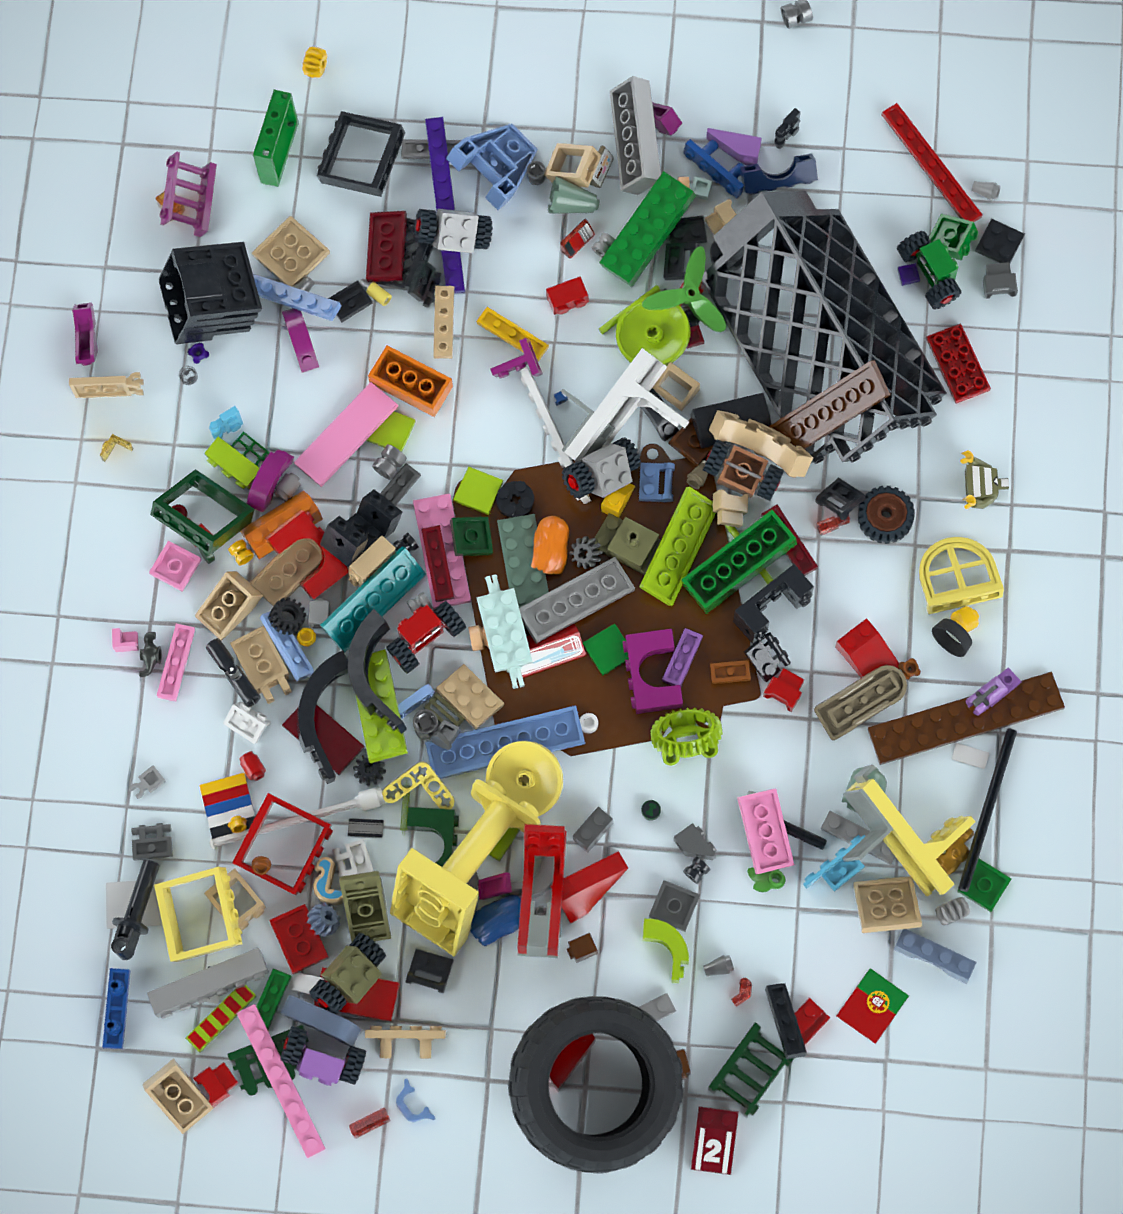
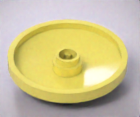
M517 741L502 747L494 754L486 771V782L493 780L499 783L505 789L506 797L517 804L520 801L531 804L538 811L539 816L548 812L557 803L563 788V773L557 758L546 747L532 741Z

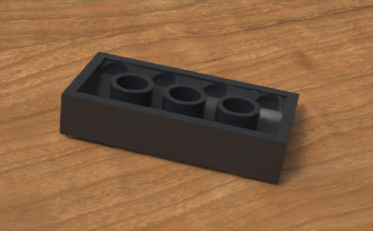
M764 392L692 409L690 414L701 449L712 447L716 442L714 435L709 429L717 410L736 414L740 420L746 422L751 419L766 426L772 425Z

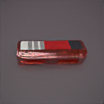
M584 219L560 242V251L570 259L595 235L587 219Z

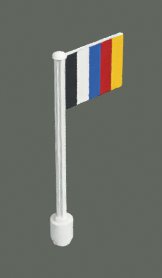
M245 773L199 785L212 836L209 841L211 848L215 849L218 846L243 840L255 819ZM372 788L358 792V797H355L353 800L307 813L321 818L356 807L366 811L380 807L381 804L385 803V800L383 799L381 788ZM296 815L264 824L258 835L310 820ZM241 816L246 818L247 828L241 833H233L231 828L228 827V823L232 817Z

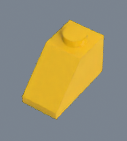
M628 484L605 496L601 504V512L610 513L620 518L635 486Z

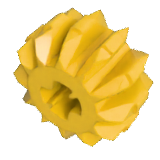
M309 47L305 52V57H303V73L308 77L320 78L326 68V50L319 47Z

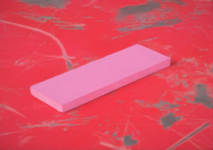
M370 382L299 456L294 464L322 487L396 410L398 404Z

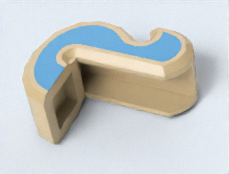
M323 857L317 861L315 866L316 872L320 875L314 881V893L320 902H325L327 905L332 906L341 905L344 903L342 892L331 890L336 865L331 858Z

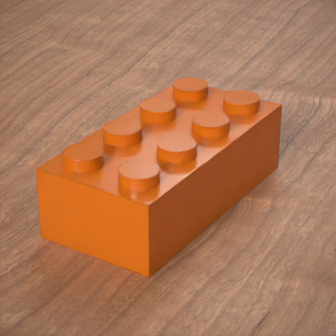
M386 345L368 375L369 383H373L379 389L433 417L436 416L453 388L452 378Z

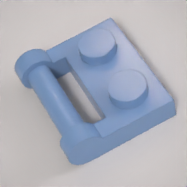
M641 463L639 501H673L672 473L675 470V464ZM659 471L665 472L664 494H658Z

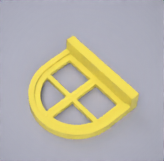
M964 537L942 539L930 546L921 559L919 579L927 602L926 609L928 615L1003 597L1004 587L994 558L977 541ZM954 548L972 551L981 560L959 565ZM947 550L952 567L929 572L932 560L939 553ZM985 564L990 581L966 587L961 569ZM954 571L959 589L935 594L930 577Z

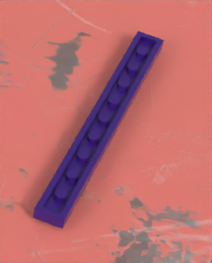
M444 118L425 119L436 211L437 209L455 210L449 161L446 159L448 150ZM441 250L446 286H454V294L465 293L461 253Z

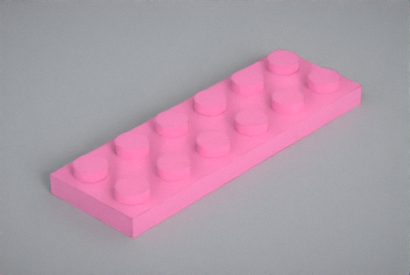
M450 493L413 500L433 609L444 601L435 602L421 529L440 525L455 598L446 601L451 606L470 603L471 599L463 557L455 556L450 520L455 518Z

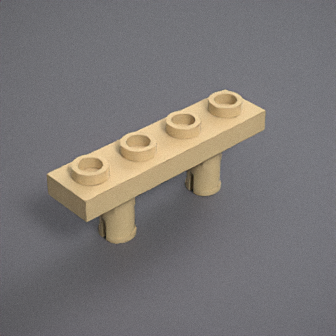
M435 286L434 359H453L454 286Z
M370 1026V1029L365 1030V1038H378L380 1040V1058H391L392 1040L394 1038H418L420 1040V1059H431L432 1040L445 1039L446 1030H442V1026H430V1030H422V1026H410V1030H402V1026H390V1030H382V1026Z

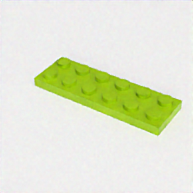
M686 487L639 586L668 606H673L682 586L681 579L687 576L716 514L713 512V501L693 488Z
M384 649L373 652L368 668L371 690L401 719L387 651ZM356 696L369 762L374 763L408 753L404 733L401 735L397 730L392 731L386 724L388 721L385 718L380 719L375 713L370 716Z

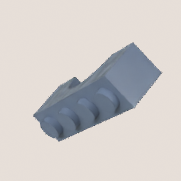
M907 929L902 930L894 947L895 951L910 958L928 962L943 970L948 976L966 984L977 963Z

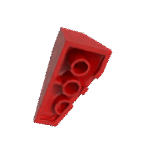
M619 851L564 878L561 909L570 924L586 916L597 902L604 897L605 893L629 869Z

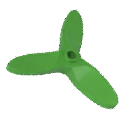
M702 246L697 247L690 256L686 267L683 288L657 292L642 302V307L647 310H665L683 303L688 304L694 315L708 328L715 332L726 330V322L719 310L710 300L701 295L699 291L706 261L705 250Z

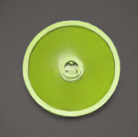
M647 297L641 298L629 305L618 320L616 327L618 348L630 363L643 348L667 366L670 362H675L688 345L690 339L689 320L679 305L665 310H647L642 307V302Z

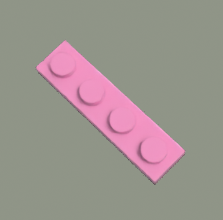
M176 623L157 698L177 701L196 630L195 627Z

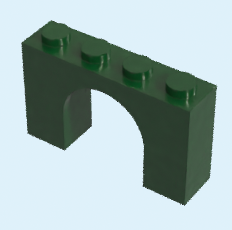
M408 807V830L430 831L442 838L444 851L440 859L435 863L443 867L444 863L453 854L454 846H457L458 843L455 827H459V815H456L455 809Z

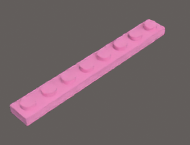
M253 1004L238 1012L237 1015L306 1157L309 1158L325 1150L326 1148L284 1062L280 1061L281 1056L256 1005Z

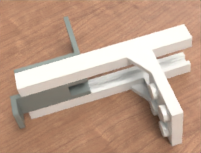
M642 348L595 412L575 396L562 389L561 392L589 413L562 451L576 462L581 461L583 463V457L612 442L637 407H651L676 427L680 424L685 428L689 421L649 392L667 366Z

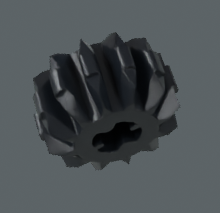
M365 754L362 755L363 761L356 759L358 766H353V770L356 771L354 777L360 778V784L366 781V786L369 787L371 781H373L374 785L378 784L377 778L383 781L384 778L381 774L386 773V769L383 768L385 766L384 761L370 763ZM372 766L374 771L372 773H370V771L369 773H367L366 768L369 767L370 769V767Z

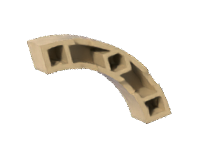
M717 410L709 429L716 440L731 442L753 450L755 454L765 456L776 463L788 476L793 478L797 476L805 477L813 459L805 449L798 445L796 447L790 443L791 439L780 432L751 419L748 422L740 420L736 414Z

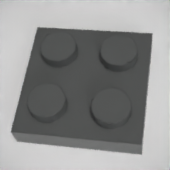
M663 880L649 918L661 920L676 929L686 932L700 894Z

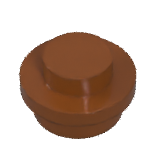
M258 856L252 860L251 866L255 873L263 875L270 870L271 861L267 857Z

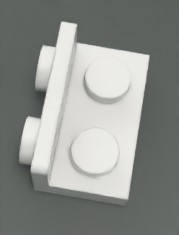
M244 702L233 704L223 724L253 744H256L265 727L269 726L271 721L267 719L264 713L251 709L252 707H247Z

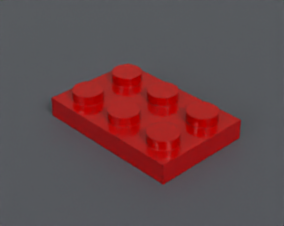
M306 904L269 920L292 974H296L329 958L319 934L316 935L314 929L310 930L311 925L307 923L309 911Z

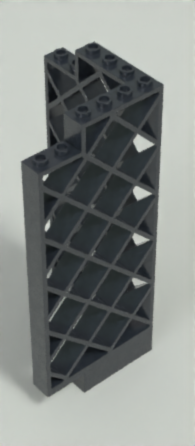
M806 191L761 192L713 236L723 256L704 272L702 282L780 419L792 412L794 394L806 396L807 402L822 392L825 367L838 370V382L869 361L875 360L888 388L890 396L861 413L858 435L844 432V424L827 436H830L829 441L818 450L814 451L815 443L807 447L805 450L813 457L811 463L818 464L825 459V455L834 451L837 452L842 462L850 461L853 463L861 458L860 455L863 452L871 450L874 447L873 444L885 439L889 431L899 428L903 430L907 427H925L932 423L931 419L937 415L932 405L940 403L942 397L947 392L839 209H816ZM774 229L772 247L760 245L758 242ZM758 251L771 253L767 279L755 277ZM784 256L797 259L794 285L781 283ZM743 257L741 274L730 272L728 269ZM728 278L740 280L737 306L731 305L726 297ZM754 284L766 286L763 312L751 309ZM780 289L793 292L790 318L777 315ZM807 295L820 298L817 324L803 321ZM750 316L762 319L759 344L752 343L748 336ZM776 322L789 325L786 350L773 348ZM802 328L816 331L812 357L799 354ZM829 334L843 338L839 363L826 360ZM772 355L784 357L781 383L775 382L770 374ZM798 361L811 364L808 389L795 386ZM875 413L888 416L889 420L872 433ZM845 440L855 442L858 445L851 450Z

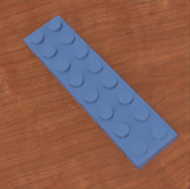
M572 706L461 733L453 742L450 750L441 748L431 741L425 742L430 766L438 777L443 779L487 768L494 754L502 747L513 742L532 741L554 752L583 745L585 740L577 708Z

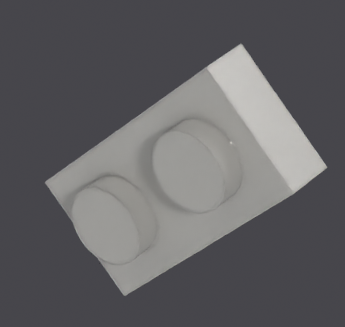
M668 993L638 1007L649 1013L656 1021L676 1012Z

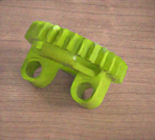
M688 707L686 710L680 709L677 712L673 710L671 714L666 713L665 717L661 716L652 725L651 742L653 747L657 748V752H661L663 762L669 766L677 764L680 758L697 755L712 758L718 753L719 740L722 739L721 735H723L722 724L719 718L715 716V713H710L709 710L705 712L702 708L700 710L696 708L689 710ZM696 720L703 723L707 722L709 728L696 726ZM671 726L672 731L663 737L662 731ZM697 735V739L692 741L677 742L676 738Z

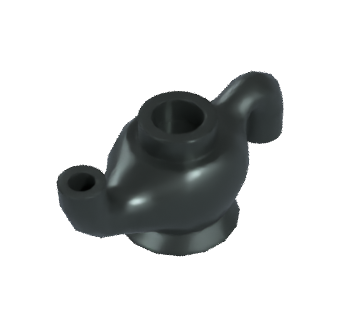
M148 632L144 635L145 647L140 649V660L144 661L146 669L139 672L140 677H146L151 674L156 663L161 664V646L157 647L153 643V640L156 639V632Z

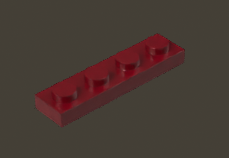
M778 504L761 513V517L773 510L796 537L797 545L785 554L804 576L818 569L816 562Z
M440 525L422 528L435 602L455 599Z

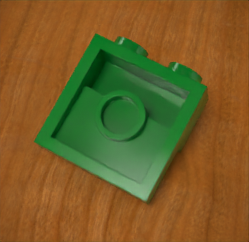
M941 213L929 238L931 242L940 239L942 244L945 243L947 245L951 258L962 260L964 256L969 254V245L972 240L975 241L977 239L978 230L972 221Z

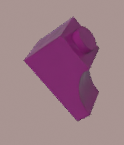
M652 102L655 128L662 134L672 136L683 124L672 107Z

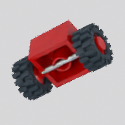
M447 601L441 603L433 611L428 605L420 606L413 612V616L409 619H403L398 624L397 631L399 637L387 645L386 648L406 674L420 665L415 654L444 632L443 628H446L453 637L466 629L462 618Z

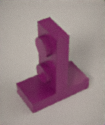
M527 338L519 340L524 355L490 368L492 375L501 379L509 376V372L516 370V372L527 367L526 365L529 366L533 376L543 375L530 340Z

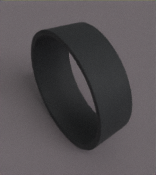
M944 618L932 628V635L937 643L954 656L964 657L972 645V639L968 632L951 619ZM946 631L951 633L959 642L954 640Z

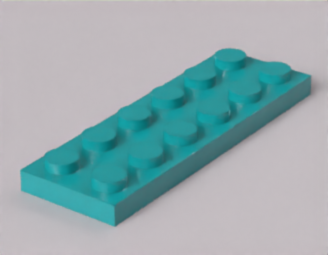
M402 546L320 626L339 649L345 653L350 649L353 637L367 615L374 609L383 617L426 575L425 571L408 550Z

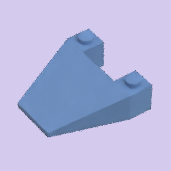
M509 124L464 138L453 147L446 159L458 171H461L471 162L493 184L485 198L499 210L510 201L517 191L527 171V167L532 162L538 149L513 124Z

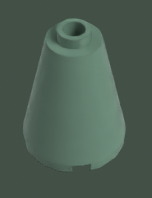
M555 177L549 196L552 204L548 205V213H594V210L599 208L600 199H597V195L560 177Z

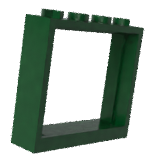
M195 469L153 501L150 515L210 556L252 522L255 509ZM194 486L237 517L215 535H212L169 506V504Z

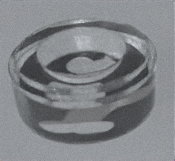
M184 366L179 371V379L184 385H193L198 379L197 371L192 366Z

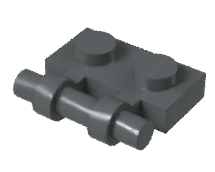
M157 823L155 826L139 825V827L131 828L132 836L139 835V839L132 840L134 861L173 857L172 837H164V832H171V824L163 825V823ZM157 833V838L146 839L147 834Z

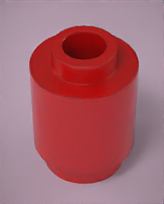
M250 751L240 757V765L249 780L258 781L265 776L266 769L257 754Z

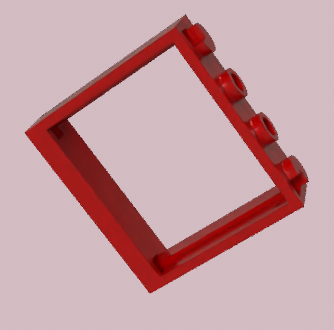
M268 793L232 863L297 896L298 892L302 893L306 886L304 882L306 876H310L315 868L314 860L316 857L320 858L324 851L322 845L325 839L329 840L333 833L332 825ZM274 803L324 827L294 887L268 874L259 875L254 872L252 866L244 863Z

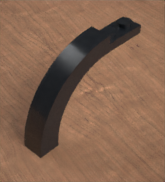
M373 609L360 624L351 642L348 655L349 678L357 698L371 716L375 713L380 719L385 718L388 721L386 724L392 731L397 730L402 735L407 730L404 722L374 694L369 683L368 668L371 655L381 638L390 630L387 621Z
M343 650L325 660L313 672L304 687L297 712V732L304 753L311 750V759L314 763L317 762L320 768L318 769L320 778L325 780L327 784L334 782L336 775L317 737L314 712L323 691L333 681L348 673V659Z

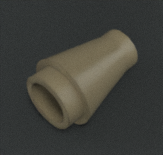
M703 460L688 474L687 483L691 487L699 489L704 486L708 473L703 471V468L707 461Z

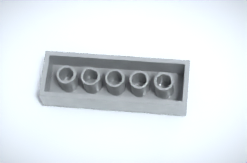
M632 76L609 92L621 191L639 195L655 184L661 175L650 80Z

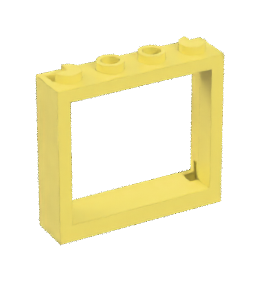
M215 867L154 885L170 962H180L243 944L241 934L243 933L238 925L239 915L234 907L233 901L235 897L230 889V876L227 875L226 867ZM215 876L228 940L184 952L170 888Z

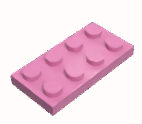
M776 788L737 797L755 874L793 866L794 861Z

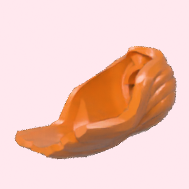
M547 516L543 518L534 535V552L531 567L537 568L539 571L542 570L543 573L561 574L566 564L569 528L567 523L560 517Z

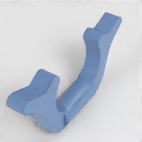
M405 1079L404 1088L398 1095L396 1104L406 1120L409 1122H417L422 1119L435 1120V1116L429 1113V1107H425L422 1113L414 1115L406 1106L404 1097L409 1093L415 1092V1089L409 1085L408 1079Z

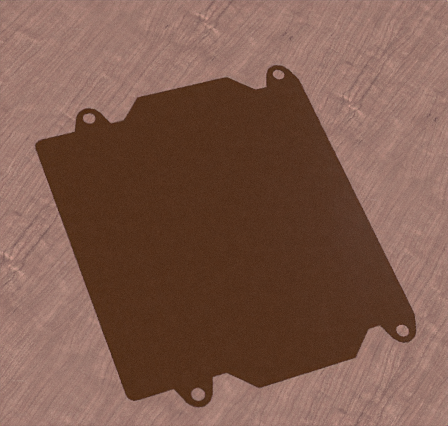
M650 443L641 451V463L675 464V470L672 473L673 501H639L641 463H639L640 466L630 472L632 477L630 484L634 485L635 488L620 519L624 520L627 517L659 534V539L662 540L686 487H691L687 483V476L696 466L686 458L671 460L661 446ZM650 449H655L658 452V456L655 459H650L647 456V452ZM559 462L514 470L504 483L523 481L532 489L535 502L528 515L535 514L537 527L540 521L547 516L560 517L568 525L569 539L564 570L561 574L545 573L549 592L612 559L602 553L598 555L601 561L596 562L595 567L590 566L588 569H584L583 566L577 567V561H571L574 558V555L570 554V551H574L571 545L576 543L578 538L583 539L585 536H588L589 539L595 538L608 514L601 512V504L605 497L590 493L588 495L591 501L584 504L581 500L574 498V495L570 494V490L567 491V485L563 483L565 480L562 479L564 468L561 467ZM659 471L658 494H664L665 472ZM708 473L704 486L699 489H693L713 501V493L717 492L714 475ZM461 481L458 482L457 486L455 487V492H454L453 499H454V497H455V495H456V492H457V490H458V488H459V486H460V484H461ZM513 496L510 502L518 504L520 497ZM453 500L455 518L488 517L493 547L492 555L463 556L475 624L482 628L483 622L476 597L489 594L485 577L490 576L493 583L492 575H497L500 591L509 589L497 520L511 517L504 516L499 511L496 500L489 515L456 503ZM718 513L715 514L688 574L729 543L725 525L717 524ZM620 563L635 590L575 622L582 643L613 624H616L625 640L626 635L672 629L674 652L685 628L703 635L681 685L683 708L637 714L636 708L632 709L631 697H634L633 690H629L628 679L631 678V672L626 670V664L624 663L602 676L586 650V656L524 677L525 686L520 687L519 681L516 680L518 688L514 689L509 672H495L490 649L485 646L481 650L487 687L504 702V706L493 715L494 724L498 725L576 706L579 719L586 713L594 714L598 719V728L595 732L589 734L583 732L585 744L561 750L569 756H576L651 741L652 725L661 716L665 717L666 713L671 714L673 710L677 712L680 709L686 710L687 707L689 710L694 708L700 710L702 708L704 712L709 710L710 713H715V716L721 721L723 706L754 701L761 695L757 672L750 661L751 681L712 684L710 664L749 660L744 651L751 646L750 641L733 622L735 610L742 605L739 589L706 614L682 584L673 606H668L639 587L645 575ZM524 629L526 636H529V631L527 629ZM674 652L647 657L639 667V674L642 680L652 687L672 686L663 682L662 678ZM696 720L698 726L709 728L708 725Z

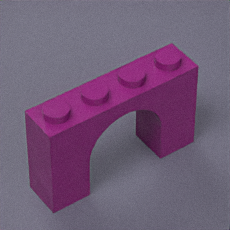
M672 629L626 635V641H622L624 653L628 652L629 660H625L626 670L631 672L628 684L629 690H633L634 697H631L632 709L636 708V713L640 714L683 708L680 685L652 687L646 684L639 674V667L647 657L674 652Z

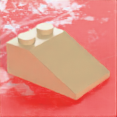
M237 571L225 572L197 611L195 617L216 637L223 640L255 608L263 595Z
M174 1058L142 1084L145 1092L182 1134L214 1109Z

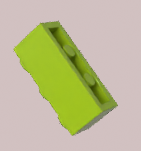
M218 436L204 453L208 458L206 461L214 468L219 466L222 469L221 473L230 479L232 476L237 480L235 484L241 489L247 488L250 490L260 468Z

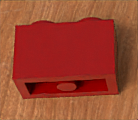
M581 276L546 289V297L554 315L565 314L570 309L575 307L581 308L589 303V295Z

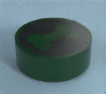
M654 800L644 802L641 808L642 816L650 821L656 820L661 813L659 803Z

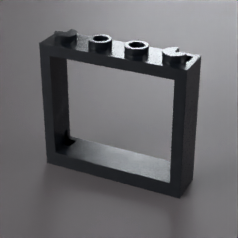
M341 111L338 120H335L334 131L329 136L327 149L323 151L322 162L317 167V177L320 182L326 185L382 197L405 136L402 125ZM348 126L390 135L372 184L330 175Z

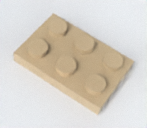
M465 664L436 687V691L475 730L504 706V702Z

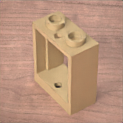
M557 143L544 175L552 184L555 177H560L579 187L588 188L601 155L593 146ZM567 155L582 156L576 173L560 172Z
M381 536L349 566V581L355 587H360L395 553L396 548L385 537Z
M234 868L227 874L230 876V887L239 881L257 903L237 920L239 928L244 930L249 925L248 922L251 919H257L264 913L266 906ZM214 884L204 894L223 917L222 908L215 900L219 897L217 885Z

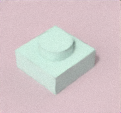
M694 177L691 190L694 191L697 198L708 200L712 180Z

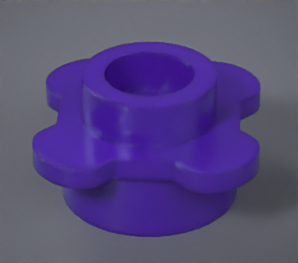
M200 342L193 345L187 351L195 364H199L202 359L209 357V352L205 350L204 344Z

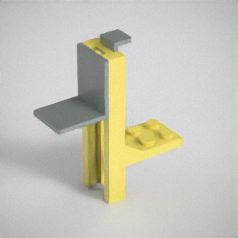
M874 765L865 766L853 777L856 783L843 795L871 832L842 858L843 861L861 860L883 840L925 896H930L935 889L940 895L945 894L954 883L936 859L976 821L972 816L951 817L944 822L945 826L941 830L935 831L930 836L931 839L923 844L877 782L867 777L876 767Z

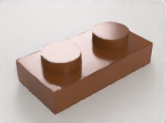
M749 660L710 664L712 684L751 681Z

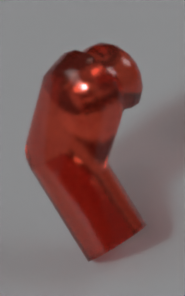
M748 978L740 979L739 994L731 998L736 1007L751 997L752 983Z

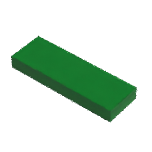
M274 968L256 1006L268 1031L292 977Z

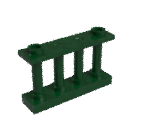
M756 1022L708 1086V1090L713 1094L717 1090L719 1092L722 1091L747 1110L744 1113L746 1118L749 1115L754 1116L760 1107L757 1103L783 1067H789L794 1058L786 1059L782 1050L762 1037V1033H760L761 1026ZM752 1042H757L782 1060L776 1070L750 1052L748 1047ZM740 1058L748 1060L770 1076L764 1087L738 1068L739 1066L736 1063ZM728 1074L736 1076L759 1093L752 1103L726 1084L727 1082L724 1080Z

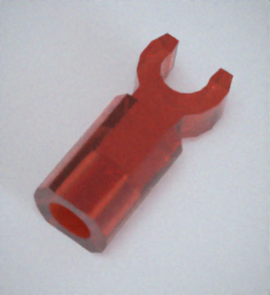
M833 516L817 522L816 526L822 536L839 529V526L850 523V517L848 516L845 520H841Z

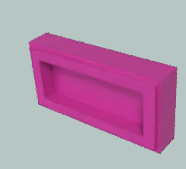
M504 872L480 879L478 884L479 900L511 893L510 873Z

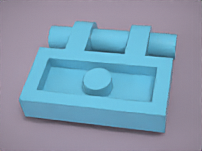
M236 406L220 414L219 419L211 422L209 429L214 439L218 436L222 439L225 432L230 433L231 431L239 430L241 425H243V421Z

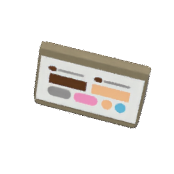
M603 145L599 148L598 152L601 158L590 185L601 188L614 159L613 155Z

